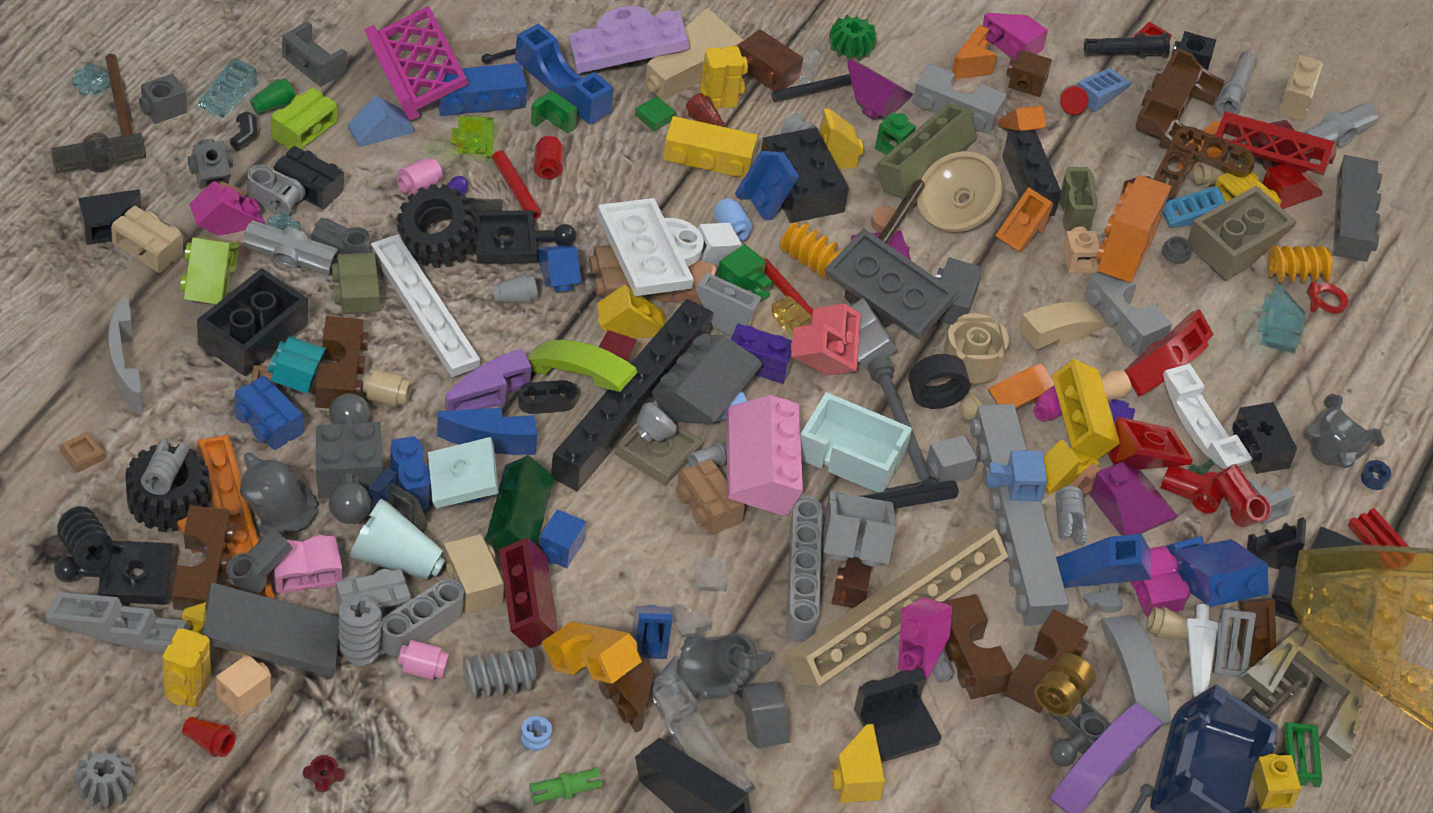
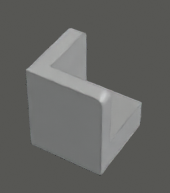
M958 436L930 443L926 464L932 476L937 478L938 482L949 480L959 482L973 477L977 457L966 437Z
M1254 478L1248 480L1256 494L1265 496L1271 505L1270 516L1261 522L1262 525H1266L1289 514L1295 498V494L1289 487L1273 492L1267 485L1261 487Z

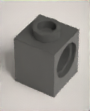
M170 74L141 84L139 105L145 115L148 114L152 121L157 124L187 113L186 91L175 75Z

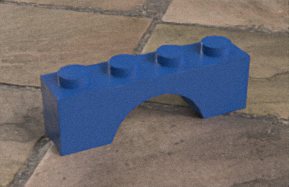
M538 23L517 34L515 60L550 91H554L577 107V115L590 125L611 113L614 88L596 72L585 77L576 74L564 60L557 38Z

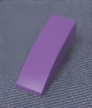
M519 349L499 356L470 372L446 395L445 411L492 408L506 404V393L519 390L524 384L530 383L531 365L523 350Z

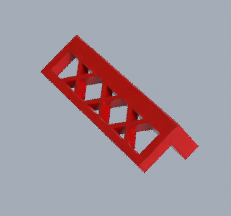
M1227 111L1224 112L1215 135L1250 150L1253 156L1324 175L1328 163L1333 164L1336 156L1335 141ZM1226 134L1237 138L1229 140L1223 138V135ZM1251 142H1255L1265 146L1257 148L1252 146ZM1278 149L1291 152L1292 154L1288 156L1282 155ZM1306 157L1319 160L1321 163L1318 165L1308 162Z

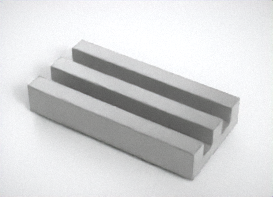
M1221 608L1212 670L1214 674L1241 677L1248 671L1256 617L1255 612ZM1229 617H1233L1226 668H1222ZM1242 618L1246 619L1240 666L1239 670H1235L1234 664Z

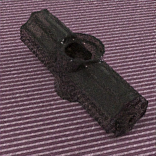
M93 133L85 137L82 143L51 148V156L55 173L89 168L96 173H103L110 170L115 163L146 158V150L142 133L108 138L102 133Z

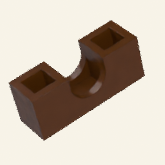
M326 316L323 333V347L326 349L323 360L336 361L338 363H319L315 386V408L329 409L333 400L345 393L362 395L363 381L358 379V374L364 375L366 356H361L362 351H368L369 332H363L364 319Z
M189 505L184 531L185 549L200 551L206 556V559L201 564L193 567L177 566L172 591L173 609L184 611L186 608L205 603L207 590L211 582L224 585L219 582L221 572L227 573L226 567L230 560V553H225L227 542L233 543L235 535V523H230V510Z
M977 595L942 601L941 603L952 606L950 637L945 645V651L949 661H953L956 666L960 686L966 688L970 699L1006 692L1013 671L1001 646L982 648L972 642L983 639L988 618Z
M1053 609L1041 627L1034 647V651L1042 654L1048 660H1037L1024 654L1010 676L1005 696L1041 713L1044 708L1035 697V686L1049 672L1052 665L1062 654L1072 653L1082 658L1089 644V641L1085 640L1088 626Z

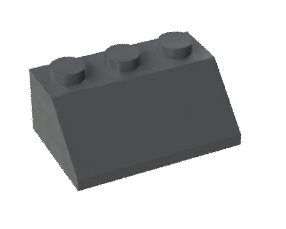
M702 334L694 339L690 348L677 359V363L661 378L659 384L653 389L652 394L659 408L674 422L714 423L758 371L762 363L760 359L725 335Z

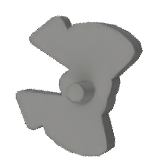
M1122 582L1093 585L1099 587V592L1084 594L1083 601L1089 607L1093 608L1096 606L1099 610L1106 613L1118 612L1122 609V601L1118 596V587Z

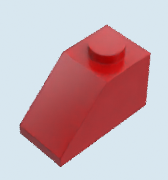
M1285 164L1268 168L1262 183L1269 190H1274L1281 200L1280 207L1282 209L1322 196L1323 193L1304 170Z

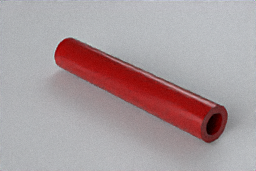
M503 150L496 151L492 155L493 162L522 210H533L534 221L537 220L542 214L506 153Z

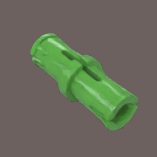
M593 767V769L570 775L567 772L559 773L557 778L529 783L530 792L534 793L545 790L544 793L532 795V801L534 805H538V803L561 797L568 800L572 799L574 794L602 789L601 780L597 779L586 782L587 779L599 777V770L597 767Z

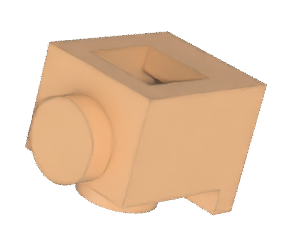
M1080 226L1066 232L1063 251L1069 273L1098 272L1101 260L1096 259L1099 250L1096 231H1087L1085 227ZM1088 257V260H1078V258Z

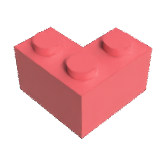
M844 303L813 308L811 324L793 328L791 357L825 376L857 371L861 313Z

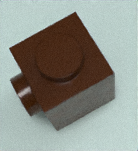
M1020 49L1016 60L1011 59L1006 75L1011 76L1008 88L1041 97L1048 79L1052 59Z

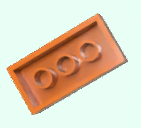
M1139 174L1133 184L1128 182L1124 194L1122 193L1118 205L1115 206L1112 216L1108 219L1104 231L1106 236L1104 241L1101 242L1096 255V259L1101 260L1098 272L1132 283L1155 237L1171 189L1170 185Z

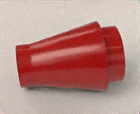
M193 716L185 721L182 728L184 736L190 738L212 757L227 756L233 749L236 741V734L231 731L229 725L201 720Z

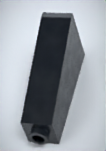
M660 737L635 756L639 781L674 813H751L749 796L746 791Z

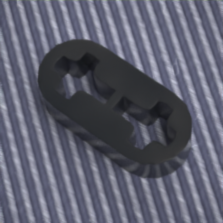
M567 380L526 383L520 387L518 394V406L523 412L528 414L565 412L573 409L577 402V388L572 382ZM529 396H534L535 400H531Z

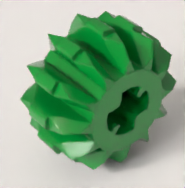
M846 14L844 19L837 18L829 33L831 50L837 51V57L844 55L847 56L848 60L852 57L860 61L862 56L869 57L876 46L875 26L869 24L868 19H859L858 15L855 18H851Z

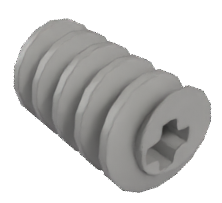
M360 595L348 597L339 606L338 647L348 662L354 666L371 664L378 658L381 651V609L373 599Z
M527 648L524 657L520 650H514L511 660L505 651L499 653L498 661L492 653H488L484 663L479 655H474L471 666L467 658L463 657V673L466 688L473 699H477L479 688L483 689L486 697H490L492 687L496 686L499 694L503 695L505 685L508 684L513 694L517 693L519 683H523L527 692L530 691L532 681L536 679V665L532 649Z

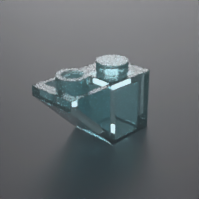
M1275 283L1272 293L1265 294L1261 308L1262 311H1266V315L1261 314L1257 331L1262 333L1260 345L1295 354L1302 335L1306 312L1281 284Z

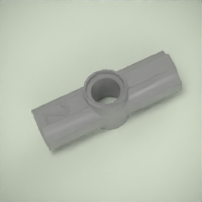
M1370 102L1366 104L1361 103L1342 113L1338 110L1331 111L1323 118L1321 123L1302 133L1335 141V144L1343 147L1349 144L1357 133L1376 125L1379 117L1376 114V108Z
M252 220L245 230L243 247L270 255L277 263L289 268H296L300 265L330 275L332 264H336L337 248L310 240L305 233L291 227L280 230Z

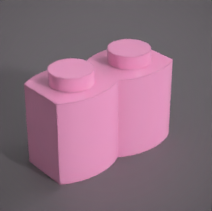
M316 535L303 542L287 540L293 549L272 569L275 588L278 593L297 592L309 587L326 588L335 586L336 582L342 581V566L336 537Z

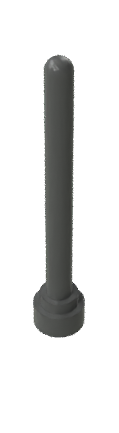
M881 356L873 359L867 366L871 379L881 385L895 421L911 427L892 381L894 367L890 358ZM912 430L907 451L919 480L922 482L927 481L931 474Z

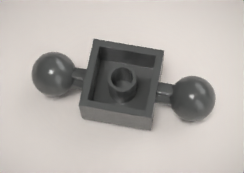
M353 393L339 395L333 400L329 408L331 424L316 425L318 498H329L331 514L335 519L345 524L358 523L368 515L371 508L369 487L383 472L381 422L368 423L370 417L369 406L361 396Z

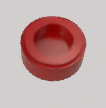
M1067 86L1060 94V104L1063 110L1069 114H1080L1088 106V95L1081 86Z

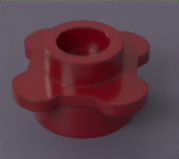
M321 755L314 758L310 766H306L303 769V777L310 779L315 784V789L318 792H326L333 783L343 781L345 772L342 768H338L334 758L328 755Z

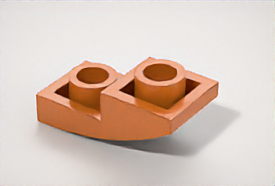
M1042 363L993 385L988 388V392L996 405L1014 404L1015 409L1018 410L1028 403L1030 405L1034 404L1042 393L1054 386V382Z

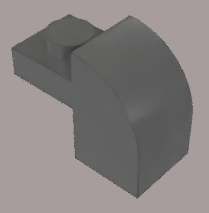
M774 681L763 684H747L742 690L733 693L734 704L745 714L747 739L757 749L790 742L784 701Z

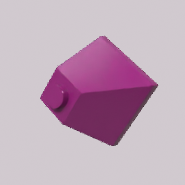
M849 59L847 62L856 102L864 106L862 112L876 120L879 116L887 118L892 112L895 113L912 97V92L869 67L852 59Z
M1120 462L1096 473L1090 497L1121 536L1141 534L1177 518L1176 512L1141 470L1127 463Z

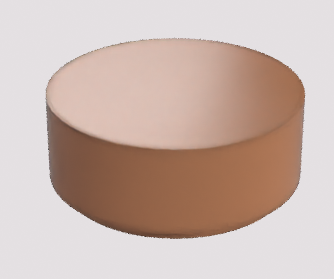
M890 206L876 208L871 218L873 229L877 232H882L896 209Z

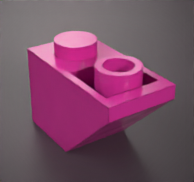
M987 13L984 15L982 24L983 27L989 29L987 41L1014 60H1016L1020 49L1038 54L1044 48L1048 29L1028 15Z
M214 181L189 204L197 226L218 236L244 231L252 220L264 224L260 213L261 208L256 200L251 197H245L237 193L233 188L225 187Z
M924 597L902 608L898 658L899 670L909 672L920 668L924 677H929L950 637L952 606Z

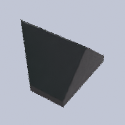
M1302 517L1298 519L1296 525L1289 526L1287 523H1284L1280 530L1270 532L1266 529L1265 535L1259 537L1255 534L1248 535L1247 550L1266 562L1270 568L1280 570L1281 565L1295 569L1305 546L1307 521Z

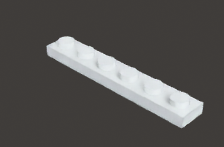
M397 234L371 243L370 252L375 253V260L451 377L480 367V358L400 236Z

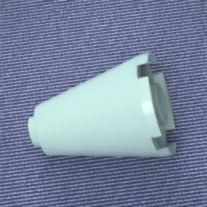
M380 499L370 514L371 518L360 531L350 556L355 558V560L387 569H401L402 573L426 580L431 575L437 577L446 561L441 557L443 550L389 502Z

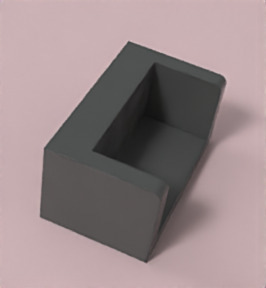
M308 21L282 35V57L318 86L322 87L347 72V52L343 49L338 50L332 55L326 52L312 40V24Z

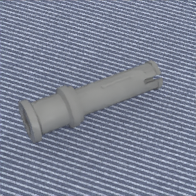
M1249 51L1241 53L1230 81L1223 85L1222 95L1217 99L1215 105L1216 110L1221 115H1224L1225 111L1238 115L1241 109L1240 102L1247 95L1246 84L1257 63V56L1253 52L1249 59H1247Z

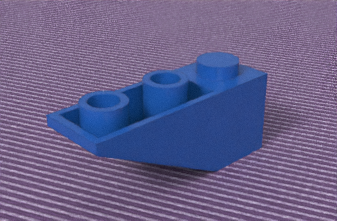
M1142 533L1108 537L1056 557L1064 588L1151 579V550Z

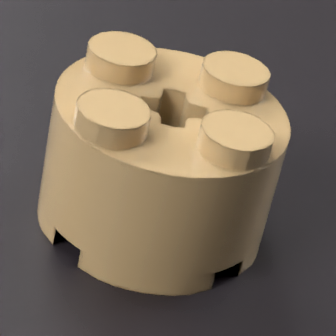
M977 313L962 315L957 319V322L950 325L943 354L957 356L964 362L970 383H992L997 380L1002 370L1009 336L1004 326L1001 324L998 326L991 322V317Z

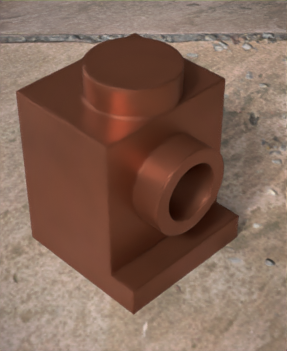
M853 556V558H848L845 568L838 567L831 604L854 608L865 601L872 566L863 564L859 557Z

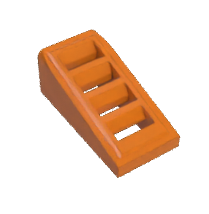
M1043 106L1016 108L999 119L998 126L1018 131L1045 128L1046 121Z

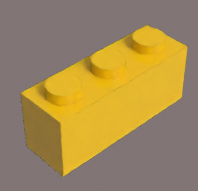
M673 116L665 140L663 160L744 178L754 160L758 134Z
M1073 358L1055 372L1052 378L1072 449L1098 460L1120 444L1099 370Z

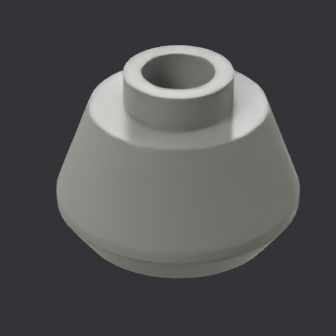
M652 402L643 404L636 420L640 425L636 431L649 443L653 439L661 442L675 435L677 425L669 416Z

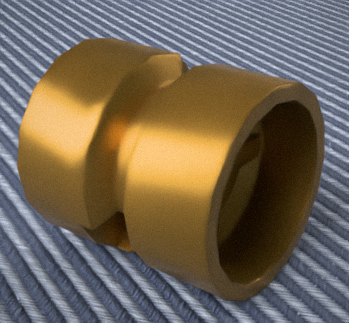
M1065 653L1056 660L1049 672L1035 686L1034 694L1039 704L1046 711L1060 717L1068 716L1081 701V698L1093 686L1096 675L1086 660L1076 654Z

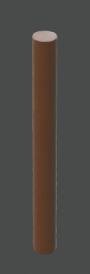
M108 54L105 60L123 143L130 144L134 141L118 60L115 54Z

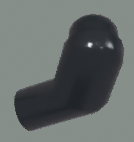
M247 111L240 113L236 117V122L240 124L238 126L240 132L229 140L230 145L236 151L241 150L258 136L257 118L254 114Z

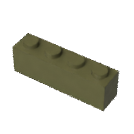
M951 103L946 104L882 158L877 165L883 192L904 198L913 183L921 179L933 163L946 155L962 151L976 139L971 109Z

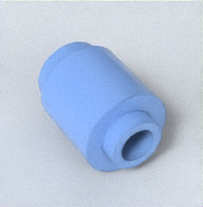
M728 198L720 201L715 206V221L717 223H731L739 240H745L751 233L753 225L740 203Z

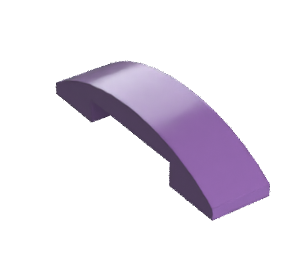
M1136 702L1117 718L1092 744L1066 775L1050 797V800L1066 813H1084L1098 798L1099 791L1138 748H1143L1161 728L1163 723Z

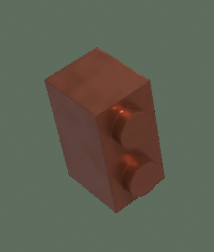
M761 29L738 45L741 56L746 57L747 74L771 90L785 89L800 78L803 57Z

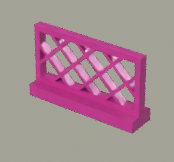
M429 6L378 31L375 25L364 29L409 121L419 117L417 109L469 84ZM429 18L425 28L415 27L418 22ZM398 32L403 33L399 41L388 40V37ZM411 34L420 36L416 44L407 43ZM428 37L438 38L434 47L424 45ZM402 50L412 51L408 59L398 58ZM420 52L429 54L426 62L416 61ZM437 55L447 56L443 65L434 63ZM411 68L421 69L417 78L408 76ZM429 70L439 72L435 80L425 79ZM447 73L459 76L450 82H443ZM421 86L430 87L428 93L418 98L416 97Z

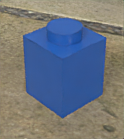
M558 509L555 511L540 535L539 548L547 555L549 563L558 564L565 568L569 567L584 542L586 521Z

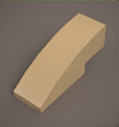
M1062 302L1023 313L1018 330L1033 348L1037 350L1051 343H1054L1057 347L1063 346L1106 327L1107 323L1089 303Z

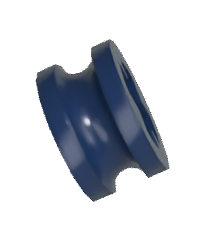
M1378 460L1366 463L1361 473L1362 483L1372 490L1384 489L1391 477L1389 466ZM1372 472L1378 473L1379 479L1374 478Z

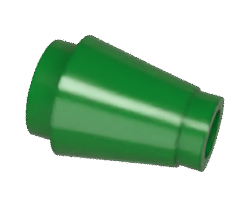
M286 78L281 80L275 79L251 98L250 103L253 110L259 115L288 106L295 97V93Z

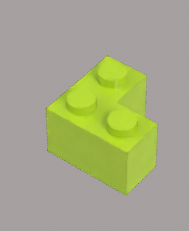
M207 236L192 237V243L188 242L185 249V261H189L188 272L183 273L180 290L185 292L184 299L217 304L227 296L230 273L236 272L239 241Z

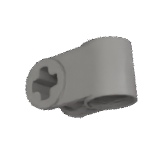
M258 164L252 166L248 171V197L253 198L260 206L272 211L277 216L287 217L292 211V206L296 202L303 200L306 195L305 189L300 182L273 170L269 166Z

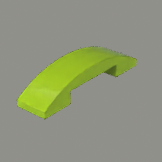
M552 340L541 343L527 356L531 365V372L546 375L551 368L588 375L592 376L596 387L618 392L637 373L636 367L619 356L591 344L572 340Z

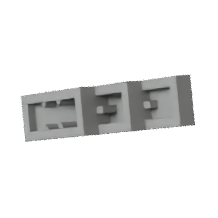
M58 592L45 617L49 623L82 635L117 645L159 653L165 652L167 646L171 644V639L177 629L191 630L187 620L157 618L153 609L122 606L118 597Z

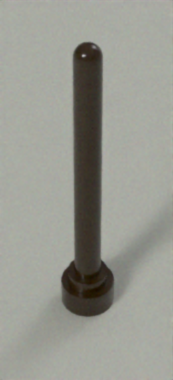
M918 179L913 183L878 238L886 244L890 242L925 188L923 180Z

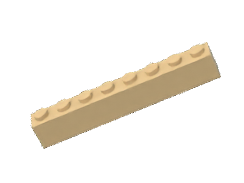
M970 529L784 654L783 656L796 684L822 685L898 633L901 628L903 607L924 597L938 602L945 601L1008 558L997 529Z

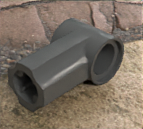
M322 217L315 223V228L311 233L313 241L337 248L339 254L371 253L370 236L366 229L361 227L346 228Z
M272 529L248 553H240L232 557L226 567L227 574L239 590L258 594L266 586V575L293 548L280 533Z

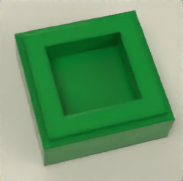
M658 96L635 108V116L653 131L670 123L673 116L676 117V112Z

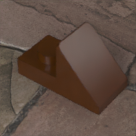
M1272 598L1239 601V609L1241 611L1256 613L1248 667H1253L1277 647L1275 600ZM1242 618L1237 643V648L1240 653V656L1242 652L1243 638L1246 625V619Z

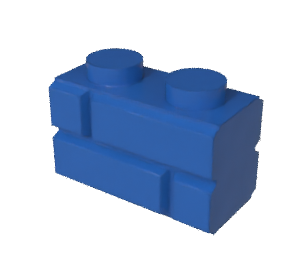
M263 375L252 381L251 385L247 384L236 390L234 394V414L241 423L247 422L252 427L253 433L259 442H266L272 449L276 450L287 444L289 440L292 441L303 434L304 415L266 376Z

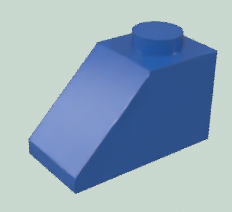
M563 245L537 248V260L545 286L554 287L555 292L573 290L572 284L581 283L576 246Z
M655 605L635 606L633 638L638 646L637 651L643 658L667 659L673 620L669 607H657Z

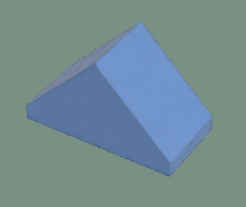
M375 96L348 123V129L359 147L414 133V128L403 109L378 96Z

